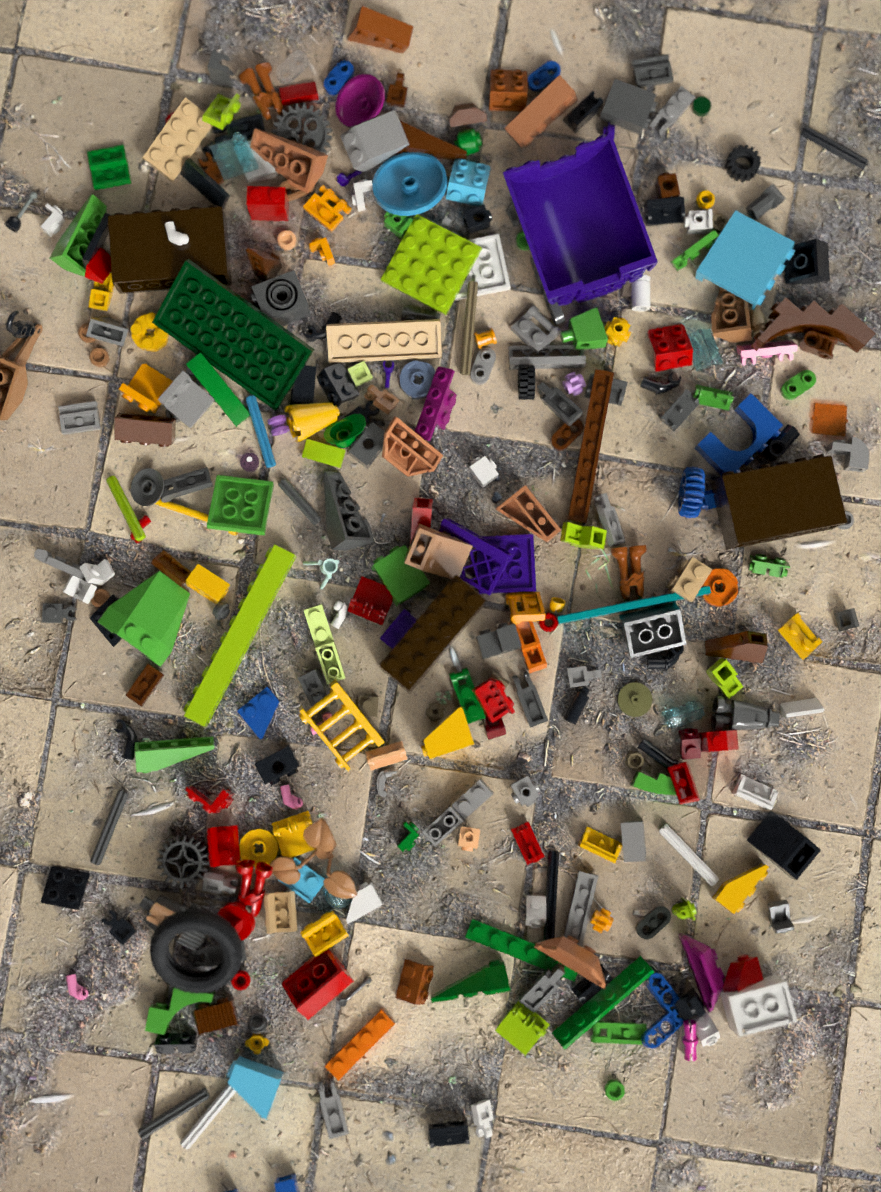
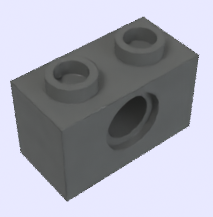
M373 422L370 426L366 425L360 433L362 436L358 441L355 440L349 446V455L368 469L383 450L385 431ZM365 441H372L374 443L370 449L365 448L363 444Z

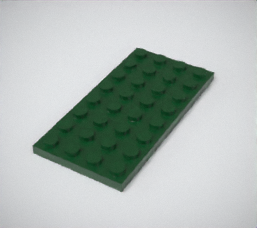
M189 259L183 264L152 321L153 324L196 355L201 352L213 367L275 411L279 409L315 350Z

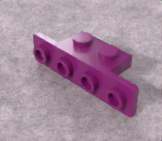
M438 366L414 431L426 441L431 440L435 426L438 429L445 430L446 425L449 423L450 414L453 406L456 404L457 397L449 389L455 373L453 369Z

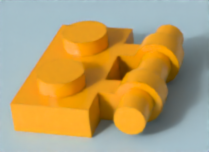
M322 185L319 191L323 195L319 197L314 193L303 205V209L332 232L343 220V216L339 212L343 210L346 214H349L352 208L347 205L344 199L337 197L331 188L328 189ZM331 200L336 206L334 208L331 207L327 201Z

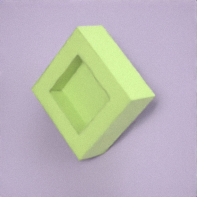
M365 361L347 369L356 387L373 379Z

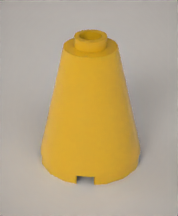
M332 402L285 406V412H289V417L286 418L287 425L290 428L292 437H297L296 443L305 440L336 422L337 417L340 416L337 405H333Z

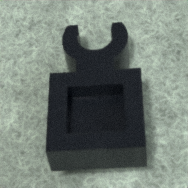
M371 400L366 404L365 409H362L359 405L344 417L361 414L365 417L366 425L371 422L369 416H376L380 410L378 408L375 411L369 409L374 403Z
M110 910L109 913L113 917L112 920L109 921L106 917H103L101 920L105 925L113 927L109 933L123 946L138 930L125 917L119 920L117 912Z

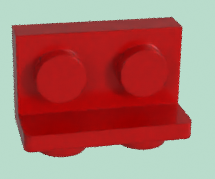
M238 825L207 828L210 867L236 865V862L240 861Z

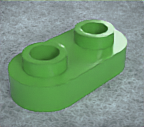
M803 370L786 381L781 387L783 398L794 400L812 388L816 383L815 374L810 370ZM805 376L809 377V382L804 380ZM790 386L794 388V392L789 390Z

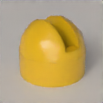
M552 597L549 605L552 612L557 610V613L562 612L566 601L558 597Z

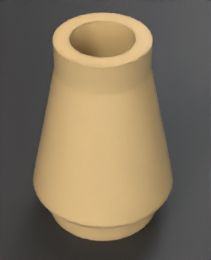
M759 305L756 306L755 310H752L751 307L749 309L751 331L756 335L760 330L764 332L767 329L765 325L768 321Z

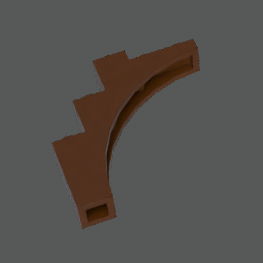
M785 297L781 303L777 301L770 308L773 312L768 316L770 320L765 325L767 329L764 332L760 330L754 336L756 341L751 347L757 351L776 337L789 333L815 331L823 335L835 337L839 342L858 353L876 333L843 304L837 309L833 307L829 312L824 310L815 301L809 306L805 304L799 309Z

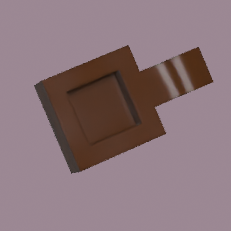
M397 72L395 85L389 84L386 105L405 108L408 87H404L405 73Z

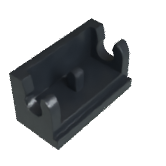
M591 91L563 119V122L575 133L602 109L604 100L601 97L596 99L594 91Z
M684 197L647 200L644 206L646 226L683 223L685 216Z
M304 366L292 386L290 405L313 404L316 367Z
M468 1120L428 1124L430 1148L470 1144Z

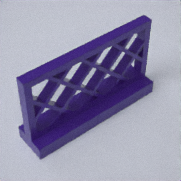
M443 518L439 532L444 533L446 531L451 537H456L476 548L470 551L472 564L463 567L462 574L459 577L487 595H492L508 562L511 561L514 554L452 519ZM473 552H483L485 561L476 563ZM497 560L501 562L502 565L499 571L492 572L489 561ZM486 563L489 574L480 576L477 565ZM474 567L476 577L469 579L466 577L464 569ZM490 576L492 584L489 590L482 586L480 578Z

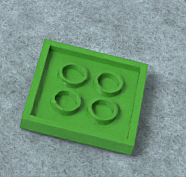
M217 475L207 529L265 536L274 482Z

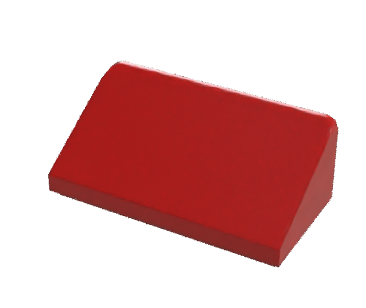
M315 81L279 88L282 106L319 100Z
M100 248L86 265L85 278L101 284L104 283L112 272L111 256L104 249Z
M685 761L668 767L679 804L699 801L700 797L689 764Z

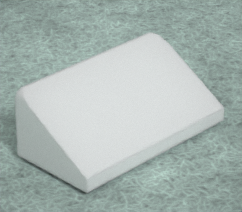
M817 698L780 704L783 718L824 711V707Z

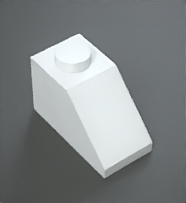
M364 882L356 887L358 895L352 899L346 919L348 924L383 905L373 883L368 884Z

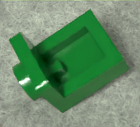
M405 821L403 825L410 833L397 847L402 852L405 850L409 852L416 845L414 840L419 836L417 833L419 828L412 821L409 824Z

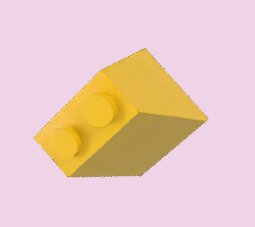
M462 707L452 713L423 740L424 745H421L424 757L428 756L429 759L474 745Z

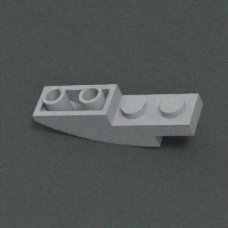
M482 779L478 780L422 833L434 846L438 845L491 797L494 792Z

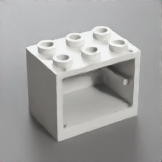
M777 975L764 977V980L738 992H724L723 989L720 995L729 1028L739 1037L797 1022L787 981Z

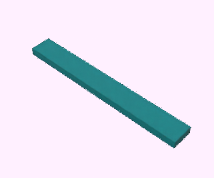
M710 586L701 587L696 597L711 594ZM670 593L560 615L557 617L558 625L685 599L676 593Z

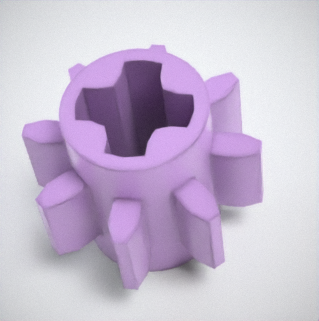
M575 372L567 374L565 376L566 380L562 382L566 393H573L574 397L583 392L582 388L586 387L583 376L581 374L576 375Z

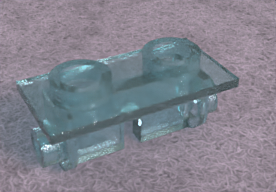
M689 701L686 705L672 707L662 713L667 719V727H672V729L685 725V717L691 723L705 716L704 706L699 701Z

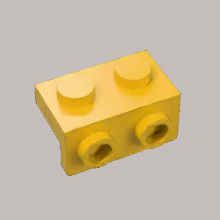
M334 911L323 914L318 921L306 925L304 930L300 932L315 957L349 936L340 918Z

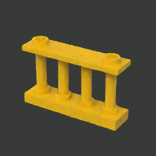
M335 679L330 683L332 688L330 693L307 711L302 705L299 707V717L305 724L309 723L337 757L334 760L341 769L345 767L349 771L351 768L348 761L370 743H376L379 747L384 743V740ZM340 698L344 703L342 708L318 726L311 717L334 699ZM352 713L356 718L353 720L354 723L330 741L324 734V731L346 714ZM364 728L368 733L365 735L366 738L342 756L336 749V746L356 730Z

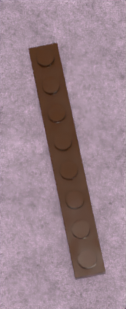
M598 369L594 371L567 520L587 523L614 372Z

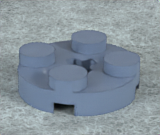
M411 361L402 368L400 374V387L402 391L415 400L426 398L436 371L427 362ZM416 375L423 377L421 384L414 383Z

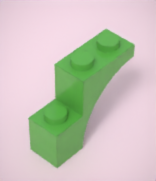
M174 988L170 1007H167L168 1004L163 1002H156V1004H152L149 1007L145 1031L164 1035L168 1031L172 1018L180 1009L196 1002H212L215 991L195 994Z

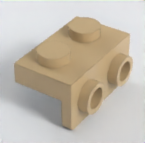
M295 891L265 894L264 907L267 934L297 931Z

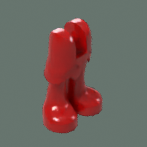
M249 859L236 862V871L242 874L237 902L245 906H252L251 912L254 917H257L264 899L265 890H263L265 879L272 875L273 867L268 863L258 862L255 867V885L250 890L255 861Z

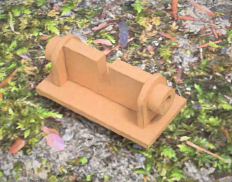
M402 741L365 752L370 770L407 760Z

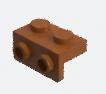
M405 959L395 998L413 1005H424L429 996L428 989L433 979L434 966Z

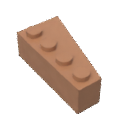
M559 75L504 128L506 133L521 149L524 146H529L533 142V138L541 134L553 121L578 101L575 91Z

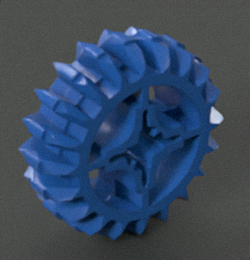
M686 467L683 471L678 496V513L682 517L696 518L701 512L705 489V472L701 468Z

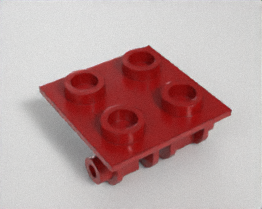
M362 576L354 596L350 600L347 611L383 626L393 602V597L385 585Z

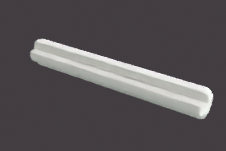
M667 824L659 829V833L710 886H714L718 882V876Z
M227 1084L180 1142L182 1147L188 1150L236 1092L229 1084Z

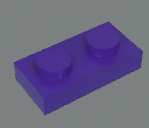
M404 609L380 639L393 649L417 619Z

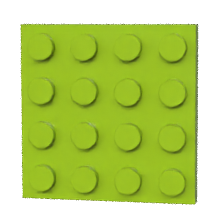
M417 214L380 281L447 315L482 251V247Z

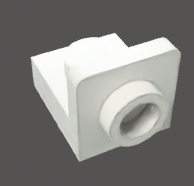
M106 559L98 565L84 563L80 566L87 583L103 585L115 575L109 561Z

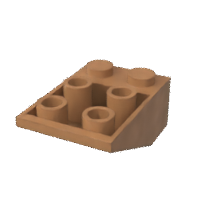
M419 523L405 555L404 563L425 572L453 579L455 575L460 576L473 545Z

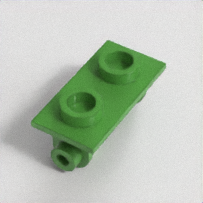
M701 385L695 386L693 396L699 400L700 405L728 411L734 398L732 396L733 392Z
M763 554L750 555L753 563H749L748 570L752 573L765 575L766 569L769 568V576L780 578L787 576L788 569L785 568H790V565L786 559L780 557L770 559Z

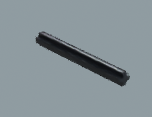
M549 850L546 921L543 941L555 938L559 851Z

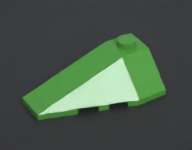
M91 194L57 242L50 256V259L62 269L85 277L86 269L84 268L82 258L103 215L106 213L107 207L95 195Z

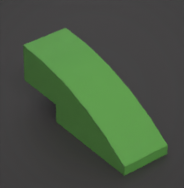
M636 772L630 785L656 794L676 795L671 778L662 773H657L654 779L641 772Z

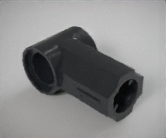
M787 424L781 433L764 449L765 457L772 461L781 457L799 437L798 430L794 426ZM772 446L778 449V454L773 453Z

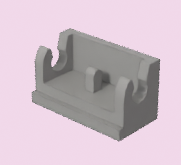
M644 821L621 823L624 862L646 861Z

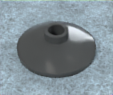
M151 468L139 471L131 483L132 498L137 504L142 506H151L158 502L164 491L162 475L157 470Z

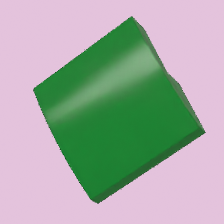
M124 145L87 152L95 191L132 184Z

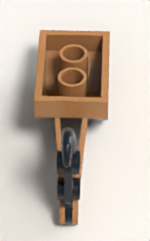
M13 311L6 322L7 331L12 333L17 339L0 355V420H8L23 400L28 385L25 365L42 332V325L33 321L19 320L13 323L15 316L19 314L18 311Z

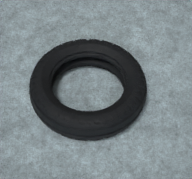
M187 909L170 915L156 928L150 943V958L156 973L167 984L183 992L199 994L220 989L233 979L242 961V943L235 928L222 916L202 909ZM183 932H202L213 937L221 945L224 959L218 966L210 970H189L179 965L172 958L169 951V943L175 936Z

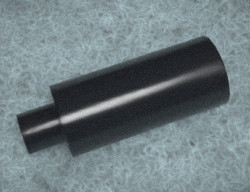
M583 686L580 692H576L563 718L564 720L576 725L589 700L587 695L590 689Z

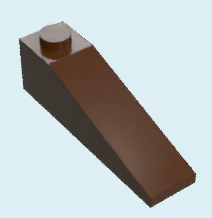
M400 121L410 145L397 153L422 152L437 159L466 160L467 151Z
M253 248L246 249L251 268L256 277L262 281L276 277L282 268L280 258L272 252L269 254L266 251Z

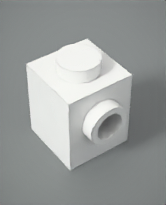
M486 456L482 458L477 457L470 463L469 471L482 488L498 477V472L495 470L497 466L491 458L487 459Z

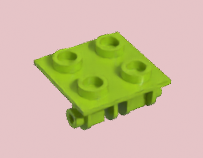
M518 1000L495 1031L526 1056L538 1039L546 1034V1029L550 1024Z

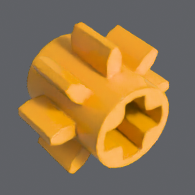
M601 908L600 911L595 910L590 919V923L593 924L592 929L599 933H602L603 930L608 932L614 918L610 917L611 912L604 908Z

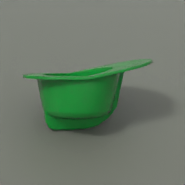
M353 414L336 421L325 429L324 438L328 443L334 444L338 448H348L364 430L366 419L361 414Z

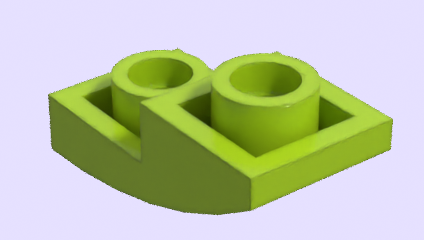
M307 439L302 457L341 468L346 450Z

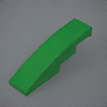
M201 352L186 363V366L236 427L251 416Z

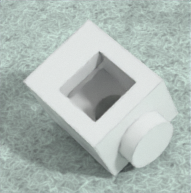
M708 209V211H689L687 216H684V228H687V234H709L713 228L712 209Z

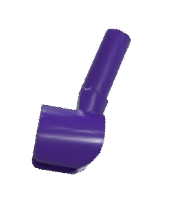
M356 170L348 176L341 172L337 176L338 180L336 182L345 187L352 178L362 172Z
M384 361L385 388H389L390 376L394 371V362L392 361V366L387 368Z

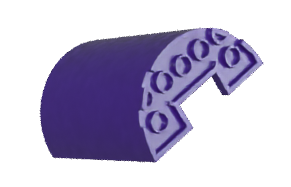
M612 134L609 136L601 135L591 142H581L575 147L574 155L561 156L559 160L554 162L546 161L540 166L539 160H530L525 162L523 166L517 168L513 166L503 172L550 304L553 305L558 302L559 306L569 305L573 300L581 303L604 296L623 288L622 286L627 281L635 282L643 277L645 270L651 271L657 265L658 260Z

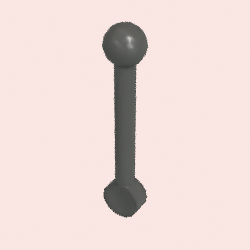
M366 976L364 981L346 998L340 999L339 1005L341 1007L346 1006L350 998L366 984L372 982V978Z

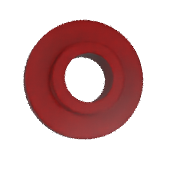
M545 613V620L539 621L540 628L545 632H552L558 626V619L552 613ZM546 619H550L552 621L551 626H547L545 624Z
M238 970L231 980V984L236 990H245L250 985L251 977L248 972ZM238 977H243L244 983H239Z

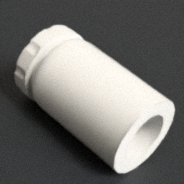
M643 275V277L631 284L632 310L634 311L650 310V276Z

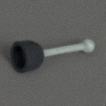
M31 192L30 198L16 217L11 216L6 220L4 225L15 233L21 228L20 218L32 200L37 198V193Z

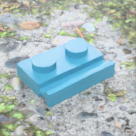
M297 857L293 859L296 866L302 863ZM305 864L302 868L298 869L301 877L297 883L286 884L282 881L280 882L290 890L295 891L298 896L310 904L323 886L325 878Z

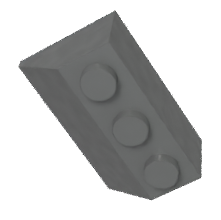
M675 602L619 615L622 634L630 658L687 645L681 610Z

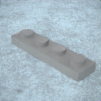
M578 871L564 937L572 936L578 940L577 945L582 947L598 875Z

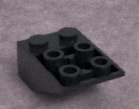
M772 811L766 815L746 840L794 880L801 876L821 851L807 837Z

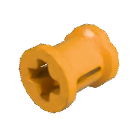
M492 327L488 331L474 333L478 349L491 343L497 344Z

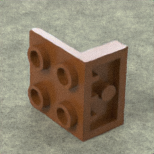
M491 70L489 111L522 112L527 107V71Z

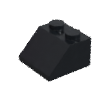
M816 238L793 246L795 250L790 260L786 259L784 262L785 284H816L830 280L828 243Z

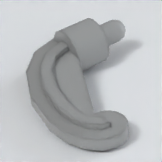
M391 769L380 772L376 783L380 796H387V792L384 791L386 778L396 774V770L391 771Z

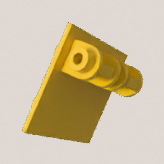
M309 810L271 823L273 834L276 836L282 856L292 858L316 849L307 844L303 834L305 829L313 824Z

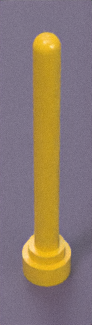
M161 498L155 503L156 505L199 520L208 521L209 515L173 502L165 503L161 501ZM228 531L229 534L234 536L238 534V532Z

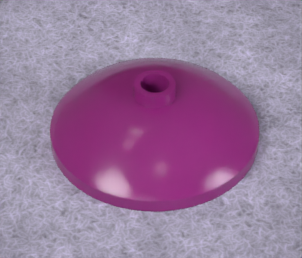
M361 74L350 79L342 87L336 99L335 111L338 120L346 127L353 128L356 125L376 118L385 100V91L382 83L370 74Z

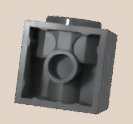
M295 270L252 286L254 293L250 295L255 307L281 326L311 316L308 302Z

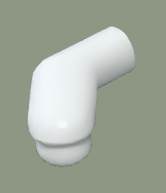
M174 222L164 224L170 242L180 246L186 245L189 242L187 234L176 231Z
M340 600L333 607L338 612L330 624L339 629L344 621L347 611L346 603H342Z

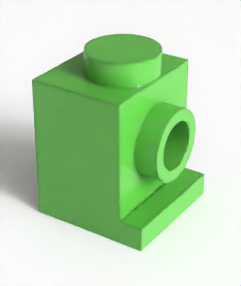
M386 212L384 215V226L402 240L413 219ZM396 218L400 219L399 222H395L394 220Z

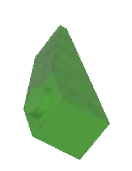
M212 736L136 742V773L157 771L215 749L214 738Z

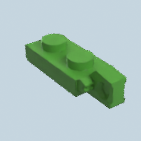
M713 230L672 260L671 264L676 271L685 268L689 258L694 260L701 254V249L712 247L715 243L714 240L719 235Z

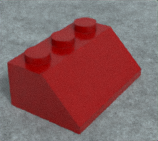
M329 948L317 957L313 956L284 980L281 985L295 1009L309 1020L354 981Z

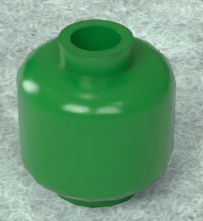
M473 128L459 132L457 140L454 141L456 147L467 151V156L479 152L481 146H483L479 131H475Z

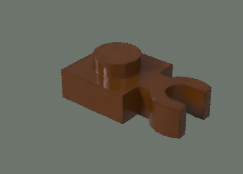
M208 152L205 153V157L208 159L207 162H203L200 158L198 159L199 166L206 169L204 172L217 184L221 185L231 177V172L219 160L214 163L211 154Z

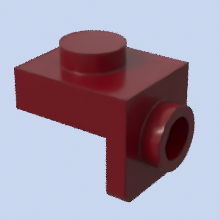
M686 728L679 730L681 759L701 758V737L698 729Z

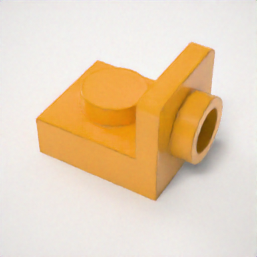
M326 237L315 238L309 243L311 253L319 250L322 261L326 260L328 266L335 264Z

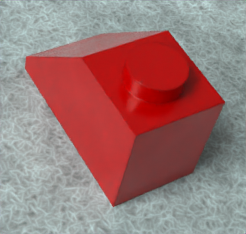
M749 954L740 955L737 957L738 960L730 963L723 986L724 992H738L764 980L757 956L749 957Z

